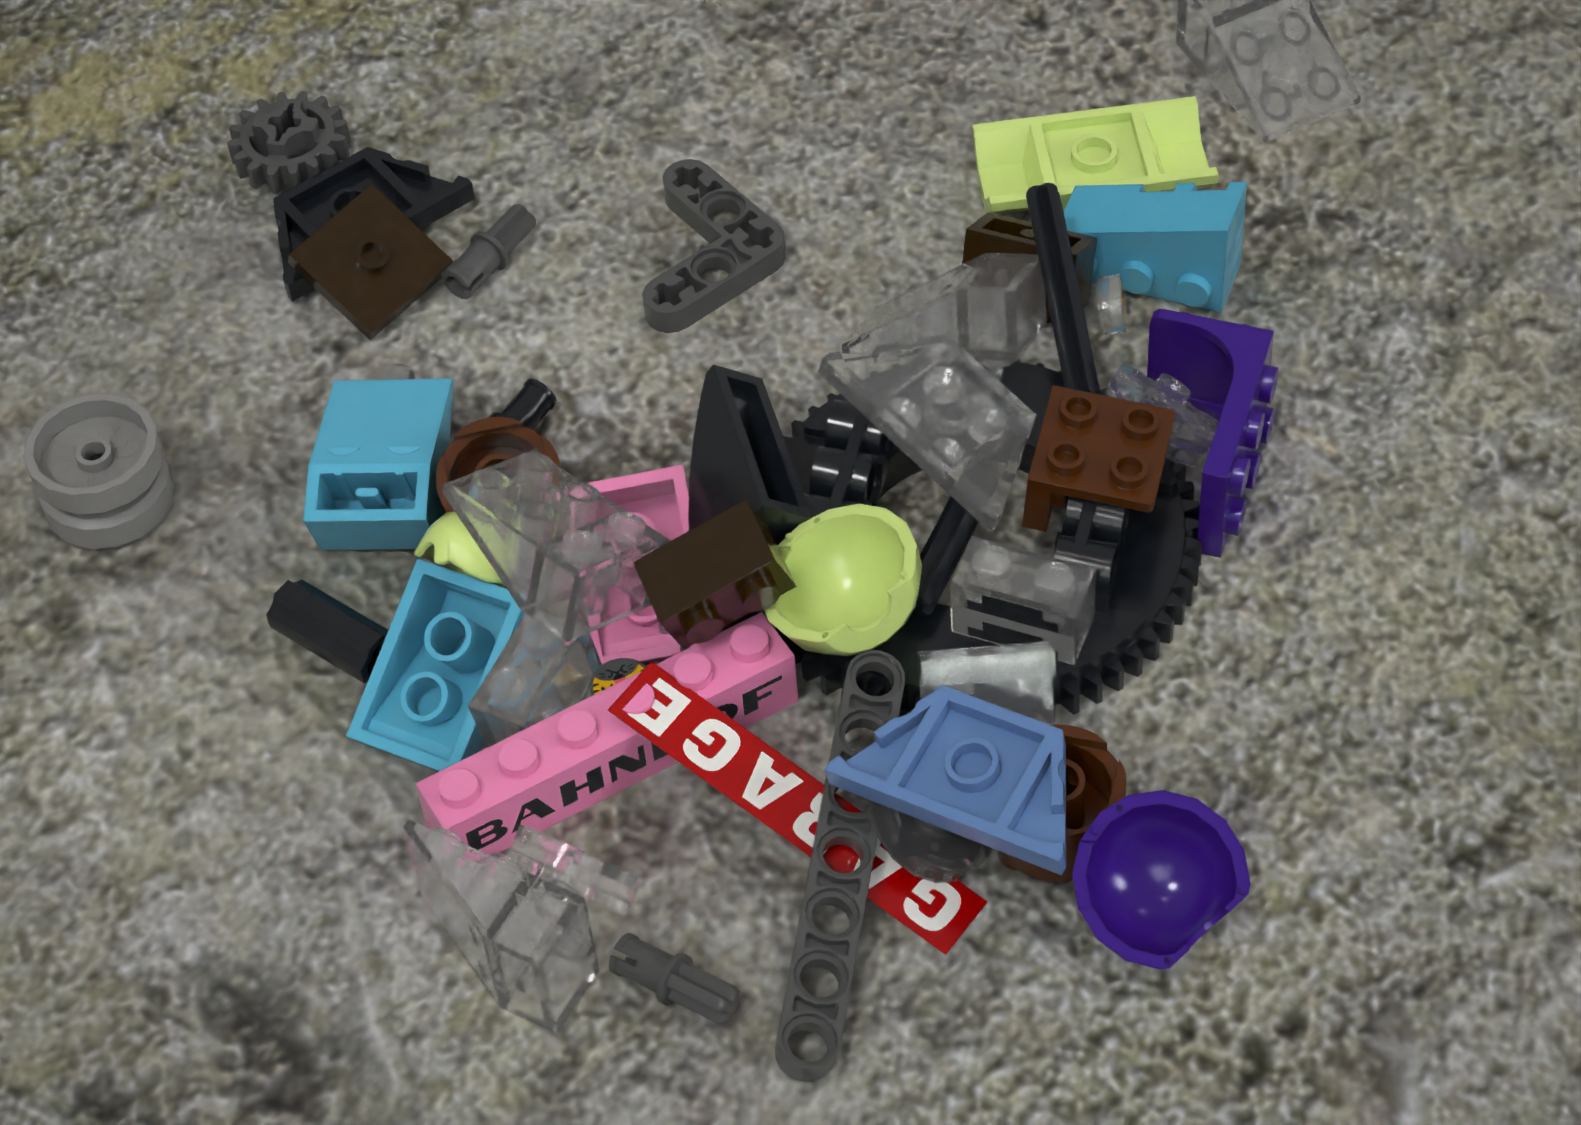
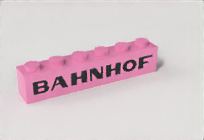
M763 612L720 632L709 641L698 643L656 664L672 675L679 684L693 690L744 728L799 701L795 655ZM641 672L415 783L427 829L455 874L678 763L677 760L607 711ZM646 683L622 710L630 714L647 712L653 706L655 700L652 687Z

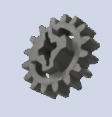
M301 91L296 99H287L286 94L280 92L277 95V102L272 104L261 98L257 100L258 111L253 113L242 110L239 113L242 124L230 125L229 128L232 140L227 141V145L238 177L240 179L249 177L251 186L254 189L260 188L267 182L270 184L272 194H278L284 185H291L293 188L337 164L338 160H344L350 156L347 144L351 143L347 121L343 120L341 108L339 106L329 108L327 97L320 96L313 102H309L307 91Z

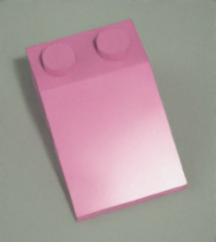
M672 466L560 488L593 673L602 664L614 659L629 658L641 663L668 659L680 653L678 642L660 624L633 562L689 531V486L684 466Z

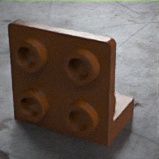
M1053 385L1027 480L1022 527L1047 532L1052 509L1064 510L1067 496L1143 512L1153 511L1174 424L1175 411L1169 408Z

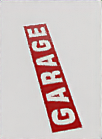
M651 661L607 711L811 857L824 784L693 690L679 684L672 675ZM646 683L652 687L655 700L653 706L647 712L630 714L622 710ZM834 793L837 804L843 810L851 813L862 812L837 793ZM878 832L867 898L946 955L986 905L987 901L955 878L934 880L914 873L893 856ZM834 845L823 852L826 864L832 870L839 873H849L860 866V859L857 853L845 845Z

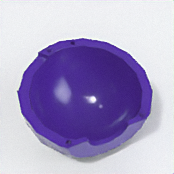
M1165 790L1131 794L1101 811L1079 841L1072 871L1077 909L1096 940L1125 961L1160 970L1171 968L1190 950L1191 946L1249 894L1251 886L1244 848L1227 821L1198 799Z

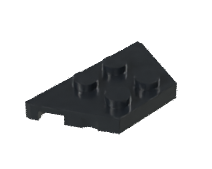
M366 147L273 198L275 218L278 226L279 249L284 271L283 281L288 298L293 302L315 289L288 263L289 254L371 184L421 230L474 200L472 182L468 178L459 175L453 183L430 176L429 166L411 160H397L389 153Z

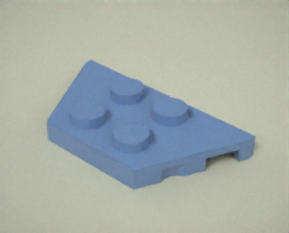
M942 685L918 701L910 713L901 717H895L875 730L874 736L876 741L846 762L840 755L837 756L825 768L826 777L830 785L1056 874L1062 875L1066 868V742L1064 732L1060 728Z

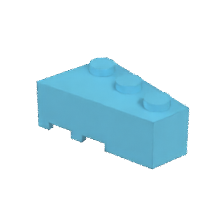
M1247 181L1229 182L1226 190L1197 191L1195 183H1177L1174 191L1145 192L1143 184L1075 186L1064 210L1067 231L1097 238L1091 283L1121 290V277L1122 288L1125 291L1222 313L1241 265Z

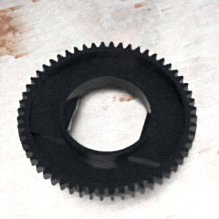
M964 356V358L955 359L940 357L939 360L924 363L922 360L915 361V364L901 368L897 365L892 367L891 371L879 375L872 373L869 375V379L863 382L847 384V390L838 395L833 393L827 395V402L819 408L811 406L808 409L809 417L804 422L795 420L791 423L792 437L783 436L812 518L828 509L848 505L864 504L877 507L879 499L900 481L922 470L939 465L977 461L1004 465L1029 474L1052 386L1064 387L1061 370L1058 372L1045 368L1042 363H1037L1036 365L1022 363L1020 359L1015 358L1011 361L996 359V356H989L988 358ZM1107 388L1100 390L1101 395L1110 397V390ZM1173 445L1168 446L1155 506L1151 512L1067 496L1062 531L1057 532L1049 581H1045L1043 586L1027 595L1008 601L1043 611L1044 621L1058 624L1059 634L1073 637V664L953 631L952 606L937 603L934 611L926 617H921L914 612L911 613L900 630L888 641L872 649L891 654L900 662L905 672V685L899 717L907 715L908 712L910 713L918 701L944 685L1027 717L1031 716V712L1037 711L1048 723L1055 721V705L1061 704L1073 715L1077 714L1080 711L1081 694L1098 704L1102 702L1103 684L1119 692L1124 687V672L1139 677L1143 670V658L1156 661L1159 657L1160 642L1170 644L1173 640L1174 625H1182L1184 622L1185 606H1191L1193 602L1194 586L1198 585L1199 566H1201L1202 541L1197 540L1200 505L1199 501L1194 500L1193 482L1185 481V464L1175 463L1176 449ZM775 627V630L795 655V665L801 663L803 679L808 682L821 676L822 693L825 695H829L843 687L848 666L851 660L858 654L838 656L805 651ZM866 671L856 677L858 687L868 695L882 696L891 690L888 678L879 672Z

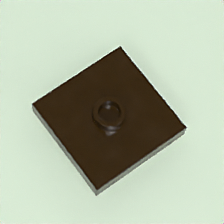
M371 184L289 254L288 263L362 334L371 340L442 278V272L453 263V260Z

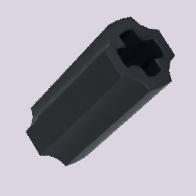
M302 579L297 582L287 580L274 593L272 605L266 614L268 624L272 629L363 683L369 680L388 629Z

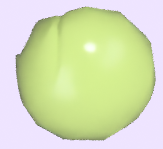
M447 512L428 528L414 551V556L418 558L428 559L440 566L442 565L450 570L487 583H496L500 587H505L511 581L517 569V555L514 546L504 531L495 522L475 512Z

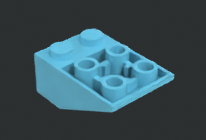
M452 378L334 380L308 464L303 517L304 524L320 550L416 549L428 528L443 516L436 486V469L441 455L449 446L454 389Z

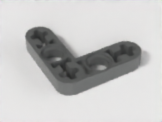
M693 159L677 161L665 169L662 176L665 203L671 211L710 244L657 276L645 286L642 292L645 320L651 328L664 333L679 332L688 328L776 272L783 266L786 259L784 232L779 224L711 167L699 160ZM697 187H699V195L695 190ZM719 211H731L738 214V217L726 223H718L709 219ZM749 241L754 245L751 248L749 247ZM711 269H721L729 273L725 279L717 282H709L700 278L704 272Z

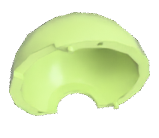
M854 504L828 509L799 524L791 533H787L785 535L786 538L778 545L797 587L782 594L772 606L764 609L768 621L805 651L826 655L849 656L872 650L888 641L900 630L916 606L922 572V562L918 547L907 522L887 508Z

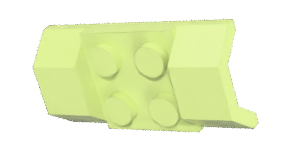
M1196 96L972 124L977 178L985 213L990 212L1000 215L1029 211L1026 199L1027 190L1032 186L1044 183H1053L1057 186L1063 211L1075 186L1143 184L1145 192L1174 191L1177 183H1195L1197 189L1211 188L1218 183L1219 174L1217 167L1209 168L1202 145Z

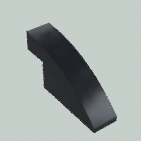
M713 364L705 375L694 430L689 475V531L747 499L768 525L778 546L786 538L785 535L787 533H791L799 524L812 518L763 379ZM765 611L750 612L723 627L722 631L761 612L766 616Z

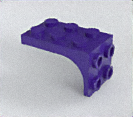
M1158 309L1153 312L1149 324L1146 390L1154 399L1195 408L1209 416L1217 424L1202 471L1197 540L1202 541L1201 554L1221 558L1228 534L1239 536L1243 525L1247 500L1240 498V496L1243 495L1245 488L1253 490L1257 480L1261 453L1254 451L1258 448L1259 443H1268L1272 431L1275 408L1267 407V403H1272L1279 374V367L1271 366L1274 331L1246 324L1196 316L1186 312Z

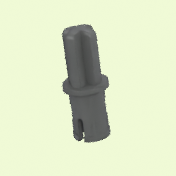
M514 204L487 232L478 231L471 236L470 245L466 251L441 274L442 279L446 280L444 285L447 289L461 299H468L497 269H505L510 261L508 254L536 226L534 215L529 213L523 205Z
M632 933L625 934L616 943L614 949L630 957H626L623 960L611 955L609 959L610 972L617 976H623L655 992L658 1002L666 1006L677 1003L717 1024H726L732 1015L737 1012L740 1005L738 1001L739 989L693 966L690 956L684 953H678L673 956L640 940L638 936Z

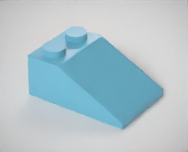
M417 558L346 737L436 771H441L478 753L531 674L555 613L526 595Z

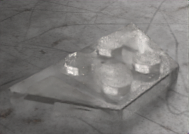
M948 334L920 338L918 342L913 344L895 342L877 345L872 355L843 359L839 351L829 353L823 357L818 373L989 532L996 528L1003 514L1010 487L1016 476L1024 447L1036 418V414Z

